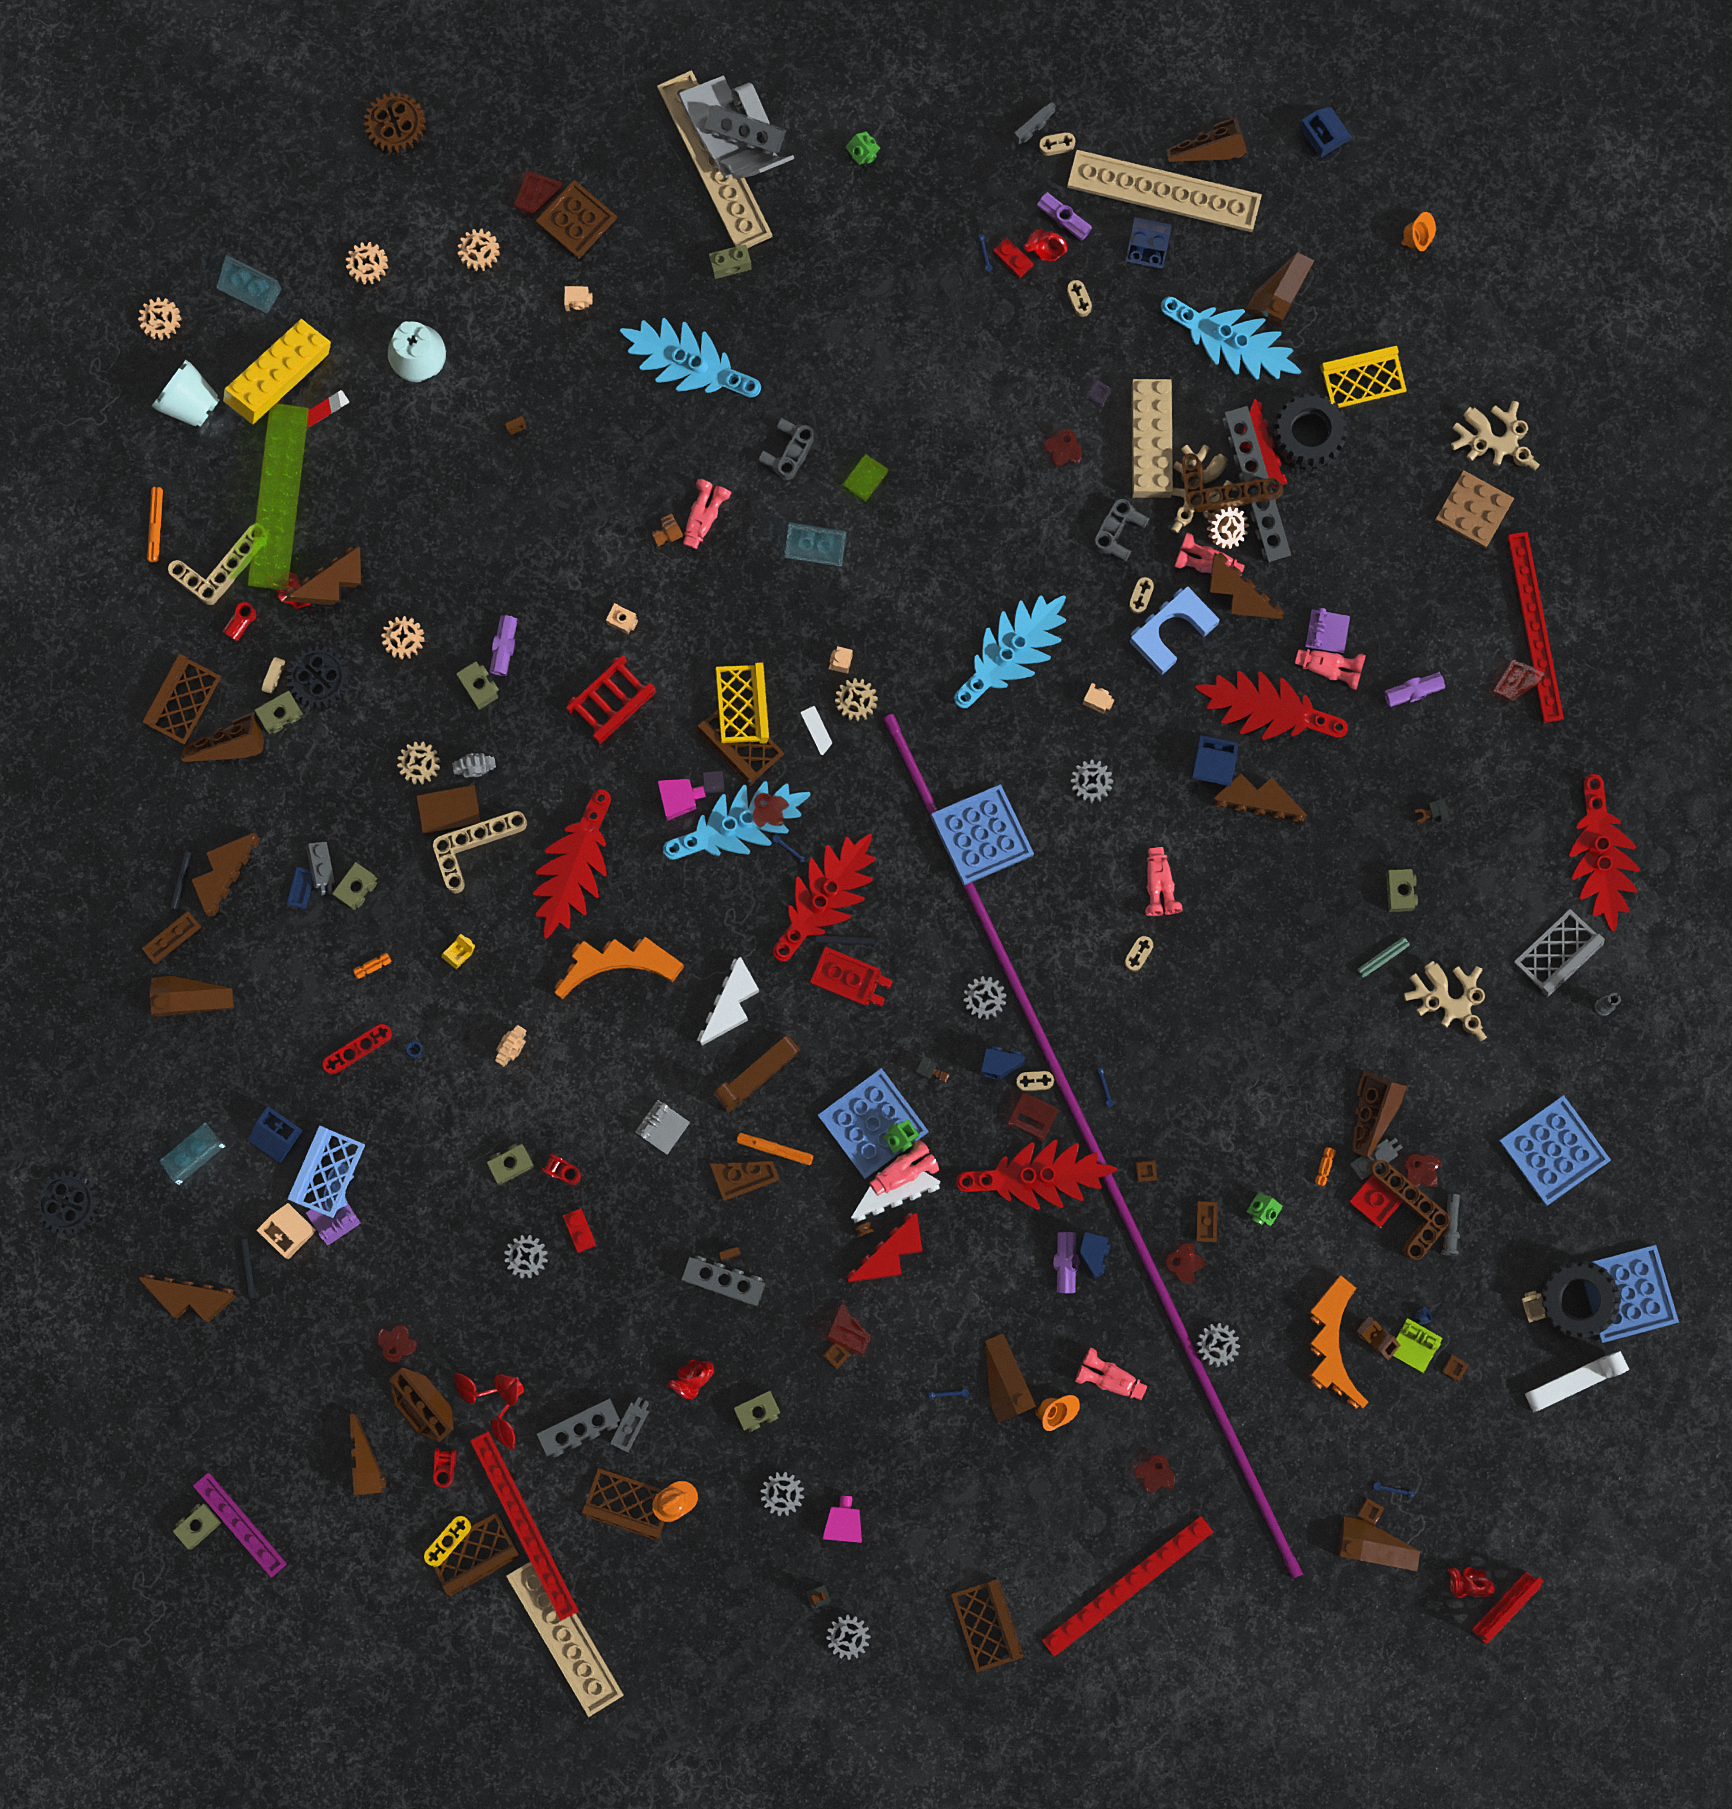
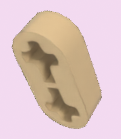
M1071 133L1043 137L1039 145L1040 152L1046 156L1069 152L1075 146V138ZM1064 139H1067L1070 142L1069 146H1066V144L1063 143ZM1046 142L1052 145L1051 149L1047 150V147H1044Z
M1074 280L1069 283L1067 294L1075 313L1078 316L1085 317L1091 312L1092 304L1084 284L1081 281ZM1073 286L1080 288L1078 297L1075 291L1072 292ZM1079 301H1082L1084 306L1087 305L1086 311H1083V309H1079Z
M1141 578L1136 584L1129 604L1130 610L1134 614H1142L1147 608L1154 588V584L1149 578ZM1147 583L1150 589H1146L1145 593L1141 594L1142 587L1139 585ZM1140 597L1142 598L1141 605H1143V607H1139V609H1136L1135 604H1133V602L1137 603Z
M277 657L272 660L263 682L262 691L269 694L274 693L283 672L285 660Z
M1142 936L1138 938L1126 957L1125 966L1129 971H1138L1150 954L1153 942L1149 937ZM1147 941L1149 949L1145 948L1142 953L1138 952L1141 948L1139 942ZM1137 954L1140 956L1137 960L1139 965L1131 967L1129 959H1134Z
M1047 1071L1025 1072L1018 1076L1016 1084L1022 1091L1047 1090L1052 1087L1054 1077ZM1046 1075L1047 1079H1050L1051 1082L1044 1086L1042 1082L1036 1083V1080H1040ZM1023 1077H1027V1080H1034V1083H1028V1086L1024 1087L1022 1083L1020 1084V1081L1023 1080Z

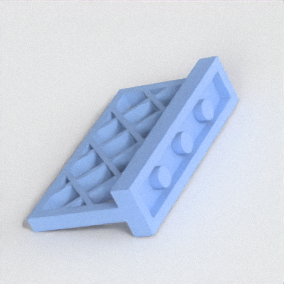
M319 1126L288 1200L334 1218L365 1144ZM332 1136L337 1137L340 1142V1146L333 1149L329 1146ZM351 1144L358 1146L356 1153L348 1157L345 1147ZM342 1149L345 1159L335 1162L332 1153ZM329 1154L333 1164L323 1168L321 1164L322 1157ZM347 1162L349 1166L348 1172L340 1175L337 1165ZM334 1167L338 1177L327 1180L324 1171ZM322 1173L325 1182L315 1186L313 1182L314 1176ZM339 1180L341 1184L340 1190L332 1193L329 1184ZM326 1186L329 1195L320 1199L316 1189ZM313 1191L317 1201L310 1204L304 1202L306 1194ZM331 1198L333 1206L331 1211L328 1212L323 1209L321 1202Z

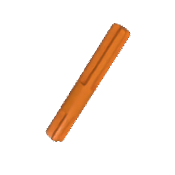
M152 487L147 550V561L158 562L163 496V489L160 487Z
M739 1133L737 1137V1143L807 1165H811L813 1160L812 1154L744 1133Z

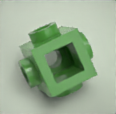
M867 131L856 134L846 146V149L858 164L871 163L877 157L876 153L880 150L875 139Z
M908 1119L899 1125L896 1122L887 1129L889 1132L883 1138L893 1153L899 1150L904 1152L912 1147L911 1142L919 1134Z
M1258 1192L1247 1213L1253 1217L1251 1220L1261 1226L1263 1223L1271 1226L1283 1206L1272 1197Z

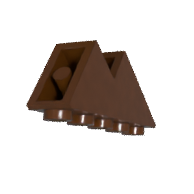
M350 547L343 552L344 557L342 559L336 557L328 563L330 565L329 568L325 570L322 567L314 573L316 577L312 580L308 577L299 583L301 586L299 589L296 590L294 587L285 593L286 598L283 601L333 605L338 602L339 587L355 588L361 584L360 547L356 549Z
M1221 552L1213 554L1209 590L1212 593L1232 594L1231 614L1283 619L1282 614L1284 611L1277 604L1273 606L1269 602L1270 598L1263 591L1259 593L1255 589L1256 585L1249 578L1245 580L1241 576L1242 572L1235 565L1231 567L1227 563L1228 559Z
M1240 774L1232 781L1231 786L1224 788L1212 801L1219 808L1230 806L1235 807L1234 810L1245 812L1247 809L1254 811V814L1257 815L1268 813L1273 814V817L1279 819L1290 817L1295 822H1304V819L1307 817V814L1272 777L1257 790Z
M255 832L207 852L214 871L192 879L203 909L208 916H214L220 907L218 904L222 898L224 899L230 891L228 887L231 882L237 880L240 874L239 869L250 858L249 853L251 849L257 847L260 838Z
M143 1274V1278H139L169 1313L177 1319L192 1307L205 1322H209L237 1297L233 1294L232 1289L221 1288V1291L213 1290L214 1286L202 1284L201 1288L194 1287L193 1282L182 1281V1284L174 1283L175 1279L163 1277L162 1281L155 1280V1276Z

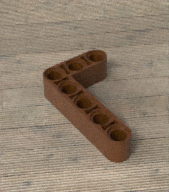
M1193 453L1186 454L1182 459L1186 501L1195 512L1274 500L1283 494V487L1275 478L1205 489L1203 466L1200 459ZM1191 460H1196V465L1189 468L1188 463ZM1193 479H1199L1196 486H1190V482ZM1271 485H1278L1275 492H1269ZM1258 488L1256 495H1249L1251 489ZM1234 491H1238L1239 496L1235 499H1231V493ZM1219 494V500L1217 502H1212L1211 498L1214 495ZM1195 498H1201L1198 505H1192Z
M786 1035L730 1084L727 1082L722 1084L713 1093L714 1098L729 1113L796 1056L801 1049L789 1035Z
M1371 1160L1367 1165V1171L1370 1176L1423 1220L1402 1247V1253L1405 1257L1414 1260L1421 1259L1448 1226L1449 1215L1384 1160ZM1378 1163L1382 1166V1171L1379 1174L1375 1171ZM1395 1176L1397 1183L1392 1187L1390 1179ZM1407 1189H1410L1412 1193L1409 1199L1405 1197ZM1422 1202L1426 1203V1210L1424 1212L1420 1210ZM1439 1214L1441 1216V1222L1437 1225L1435 1223V1217ZM1425 1230H1428L1429 1237L1424 1240L1422 1234ZM1415 1245L1417 1252L1412 1256L1410 1248Z

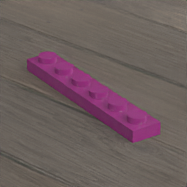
M207 1473L193 1486L271 1578L287 1565V1562L211 1473Z

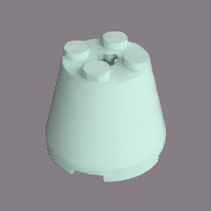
M406 321L394 332L388 346V359L395 373L401 378L412 382H421V380L428 379L439 373L445 363L446 349L442 338L434 329L418 322Z
M185 360L152 407L161 413L196 427V425L201 426L209 416L206 414L207 410L212 411L220 400L217 398V393L196 368Z

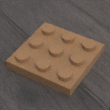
M1463 470L1435 521L1486 549L1514 498Z

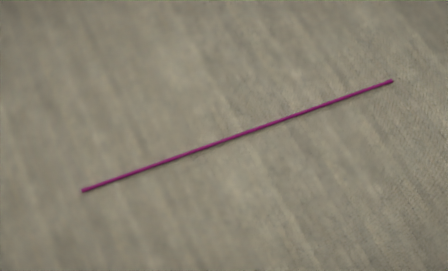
M890 714L884 717L883 720L899 749L929 815L938 811L936 804L905 742L894 714ZM973 882L964 885L1090 1153L1098 1152L1097 1164L1107 1165ZM1112 1174L1104 1176L1102 1178L1283 1556L1289 1574L1294 1579L1303 1574L1287 1544Z

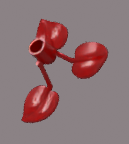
M459 1373L454 1374L457 1392L467 1403H474L476 1397L497 1391L500 1393L501 1398L507 1404L499 1413L497 1419H491V1430L495 1438L502 1445L511 1449L516 1448L514 1446L515 1434L513 1428L507 1421L502 1419V1416L510 1405L512 1406L517 1403L518 1396L524 1392V1387L519 1378L498 1374L494 1378L496 1388L479 1393L476 1392V1386L470 1378Z

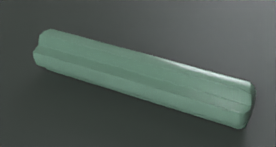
M1405 937L1401 938L1359 967V974L1362 977L1367 976L1410 945Z

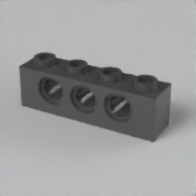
M711 105L704 127L709 129V133L720 136L721 133L726 135V139L730 141H743L745 146L754 149L756 146L763 148L762 152L770 155L780 151L786 133L785 129L718 105ZM725 119H728L731 122V127L729 130L725 129L723 126V121ZM743 125L747 126L749 129V133L747 136H744L741 133V127ZM760 132L766 134L767 139L765 142L759 140Z
M697 1255L694 1258L689 1257L682 1281L758 1307L766 1285L762 1282L763 1278L751 1275V1278L743 1276V1271L734 1268L732 1271L724 1269L725 1265L714 1262L713 1265L706 1263L705 1258ZM704 1268L711 1270V1276L708 1279L700 1277V1272ZM728 1275L730 1277L729 1284L725 1286L719 1284L720 1276ZM741 1281H746L749 1284L746 1292H740L737 1288Z
M608 1399L538 1433L537 1436L546 1455H552L555 1458L563 1454V1449L569 1446L571 1449L582 1444L581 1440L587 1437L589 1440L600 1436L599 1432L607 1429V1431L618 1427L617 1423L621 1420L611 1399ZM601 1415L603 1417V1424L601 1426L593 1424L594 1416ZM577 1424L585 1426V1432L582 1435H577L574 1431ZM561 1432L567 1436V1441L564 1444H559L556 1440L557 1435Z

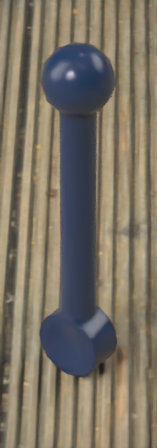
M980 234L977 239L981 243L986 264L985 271L990 273L992 265L989 264L985 248V236Z
M779 835L773 837L775 843L781 844L797 857L800 863L806 862V857L800 856L785 844Z
M1099 1067L1097 1068V1073L1100 1075L1106 1095L1107 1107H1112L1114 1101L1111 1100L1103 1074L1104 1068Z
M967 1389L955 1392L934 1393L929 1391L927 1393L929 1399L940 1396L962 1395L967 1397L969 1395Z
M1378 1482L1373 1484L1374 1490L1382 1489L1407 1495L1409 1498H1413L1415 1495L1412 1490L1404 1491L1382 1486Z

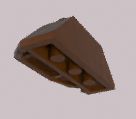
M402 1367L389 1379L394 1404L419 1435L440 1442L454 1429L451 1406L426 1376Z

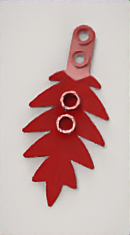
M1237 671V689L1220 675L1216 676V685L1203 684L1195 686V689L1200 693L1212 698L1206 707L1207 709H1221L1231 706L1222 719L1221 724L1231 723L1251 714L1240 730V735L1254 731L1270 721L1272 723L1261 737L1262 740L1280 735L1294 726L1295 728L1291 733L1292 737L1301 733L1305 728L1335 738L1343 737L1348 731V725L1343 719L1314 710L1307 695H1303L1301 703L1293 688L1284 678L1280 679V697L1272 683L1262 672L1258 673V691L1241 671ZM1321 718L1323 724H1318L1317 719ZM1340 725L1341 731L1336 730L1335 726Z
M1590 774L1584 780L1587 815L1576 825L1577 829L1586 828L1575 841L1569 856L1573 857L1586 850L1588 852L1575 868L1572 879L1575 880L1592 872L1585 882L1579 898L1584 899L1598 893L1593 907V916L1604 913L1611 931L1614 932L1617 926L1618 911L1630 912L1627 903L1617 890L1638 892L1634 884L1616 868L1639 872L1640 868L1627 855L1614 847L1636 849L1635 844L1624 833L1609 824H1621V821L1612 814L1607 813L1603 779L1597 774ZM1592 780L1597 782L1595 787L1590 786ZM1597 799L1599 804L1594 807L1592 801Z
M597 790L593 793L580 823H575L565 828V832L573 834L556 841L545 849L546 854L565 855L548 862L536 871L537 875L556 876L533 892L534 896L551 897L536 913V917L546 918L544 927L545 939L554 932L559 923L567 929L570 928L569 904L582 915H587L584 896L579 884L595 898H599L597 885L588 864L604 877L607 876L605 863L597 845L599 843L606 847L605 839L599 831L611 803V796L605 790ZM600 796L605 798L602 802H599L597 799ZM596 814L597 818L591 819L590 815Z
M868 834L855 845H853L849 837H846L841 849L840 861L831 847L827 845L824 853V875L813 858H810L808 867L810 892L800 877H797L795 881L797 912L791 905L788 907V915L792 924L773 948V956L778 961L784 962L789 960L807 935L816 936L825 933V930L817 927L841 923L851 917L849 914L832 909L855 905L865 900L864 897L846 892L845 890L855 889L873 881L872 877L856 873V871L863 869L875 860V857L865 854L870 845L872 834ZM790 935H794L796 940H792ZM779 950H784L785 955H781Z
M1054 1140L1038 1154L1031 1165L1030 1161L1034 1143H1030L1011 1161L1008 1167V1157H1004L995 1170L963 1172L959 1174L956 1178V1186L962 1192L997 1190L999 1195L1008 1202L1011 1201L1010 1192L1024 1204L1039 1210L1040 1206L1033 1193L1034 1191L1052 1205L1063 1208L1056 1188L1067 1196L1082 1202L1084 1198L1077 1183L1090 1188L1101 1189L1102 1186L1098 1178L1117 1171V1168L1110 1165L1097 1164L1098 1152L1084 1157L1075 1164L1079 1147L1078 1143L1069 1147L1053 1163L1058 1142ZM982 1178H986L988 1180L987 1185L982 1183ZM963 1179L968 1180V1186L963 1185Z

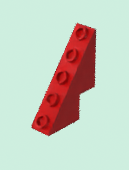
M1254 399L1250 416L1268 478L1277 479L1283 487L1284 484H1287L1286 476L1280 471L1279 466H1281L1279 456L1274 453L1273 448H1275L1273 438L1268 436L1269 426L1267 420L1262 418V405L1260 401L1257 402ZM1243 442L1239 446L1240 451L1243 453H1248L1251 450V446L1247 442ZM1252 462L1249 472H1253L1256 469L1255 462ZM1271 485V487L1278 488V485Z
M910 1212L903 1219L905 1223L900 1228L896 1226L888 1234L890 1238L886 1242L882 1240L874 1248L876 1252L872 1256L868 1254L860 1262L862 1266L858 1270L854 1268L846 1276L849 1283L901 1275L899 1255L922 1252L917 1213L912 1214Z

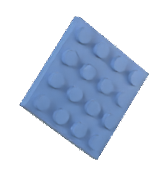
M1001 784L930 815L963 886L1034 855Z
M882 1068L818 1114V1117L864 1179L903 1152L899 1150L893 1153L884 1140L883 1136L889 1132L887 1129L896 1122L899 1125L909 1119L919 1134L911 1142L912 1144L929 1132Z
M1565 1096L1553 1102L1499 1141L1545 1206L1611 1161Z
M1656 1245L1593 1262L1604 1267L1610 1275H1613L1616 1284L1619 1285L1621 1297L1620 1311L1615 1321L1608 1329L1598 1334L1601 1343L1679 1323ZM1582 1280L1593 1315L1599 1308L1600 1294L1592 1283Z

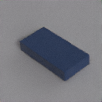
M296 867L286 905L306 910L313 886L311 870Z

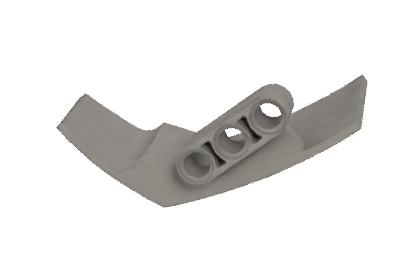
M721 76L678 93L699 138L724 177L732 175L733 179L753 176L794 159L793 155L779 157L776 153H773V155L762 152L763 148L757 146L755 149L747 147L743 141L733 142L726 139V135L721 133L720 136L709 133V129L704 128L711 105H718L770 124L756 90L750 82L730 90L725 77ZM728 119L723 121L724 128L729 130L731 127V122ZM745 125L741 127V133L744 136H747L749 133V129ZM764 132L759 133V140L765 142L767 139Z

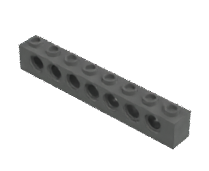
M1248 406L1225 412L1226 417L1222 418L1225 429L1229 428L1231 436H1228L1230 447H1235L1236 455H1233L1236 467H1241L1242 473L1239 474L1241 483L1255 479H1267L1268 474ZM1236 424H1243L1245 426L1243 434L1235 433L1234 426ZM1241 443H1249L1251 450L1248 453L1241 452L1239 448ZM1246 462H1255L1256 469L1253 472L1247 471L1245 469ZM1251 489L1249 495H1256L1258 490ZM1275 499L1268 500L1267 507L1264 509H1259L1256 503H1251L1253 510L1250 511L1252 521L1257 522L1259 528L1255 530L1258 541L1262 540L1264 548H1261L1263 559H1268V562L1291 556ZM1264 517L1272 519L1273 524L1271 527L1265 528L1262 525L1261 521ZM1270 535H1275L1278 538L1276 546L1268 545L1267 538Z

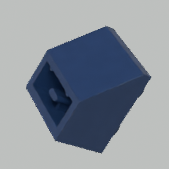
M1331 107L1316 110L1301 120L1299 128L1320 158L1352 139V136Z
M1134 217L1126 262L1163 269L1172 225Z
M1200 735L1195 752L1192 778L1231 786L1237 759L1238 743Z
M991 1046L990 1049L986 1048L980 1076L1000 1080L1023 1066L1025 1057L1021 1056L1022 1053L1010 1050V1053L1002 1052V1048Z
M268 1106L257 1120L248 1141L281 1163L303 1133V1130Z
M1085 1232L1082 1236L1078 1255L1092 1279H1097L1104 1273L1106 1263H1103L1104 1256L1107 1257L1111 1244L1107 1243L1108 1238Z

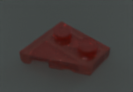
M527 171L514 204L515 208L533 214L562 187V182Z
M1513 659L1496 686L1494 693L1512 702L1543 681L1547 676L1544 672Z
M841 1304L826 1339L862 1356L865 1353L871 1336L861 1327L859 1321L849 1314L846 1310V1305Z

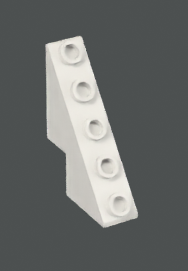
M741 957L738 960H733L730 967L733 971L730 977L726 976L722 984L724 991L722 995H717L714 1002L716 1008L713 1013H709L705 1022L708 1024L705 1031L701 1030L697 1041L701 1045L748 1021L739 1003L757 994L759 989Z
M922 1172L914 1181H910L899 1188L889 1191L887 1194L882 1193L879 1196L875 1194L870 1186L851 1219L857 1223L866 1219L865 1215L873 1213V1215L884 1212V1207L891 1205L894 1208L903 1204L902 1200L910 1198L911 1201L921 1197L920 1193L926 1190L929 1193L940 1189L939 1184L941 1181L926 1172Z

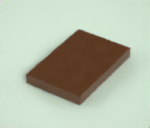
M475 785L417 795L424 835L481 823Z

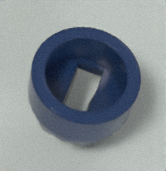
M415 1041L410 1042L406 1048L407 1055L410 1058H418L422 1053L421 1044ZM412 1047L417 1054L415 1055L409 1048Z
M1426 1307L1419 1309L1415 1313V1319L1419 1318V1324L1423 1325L1432 1321V1316Z

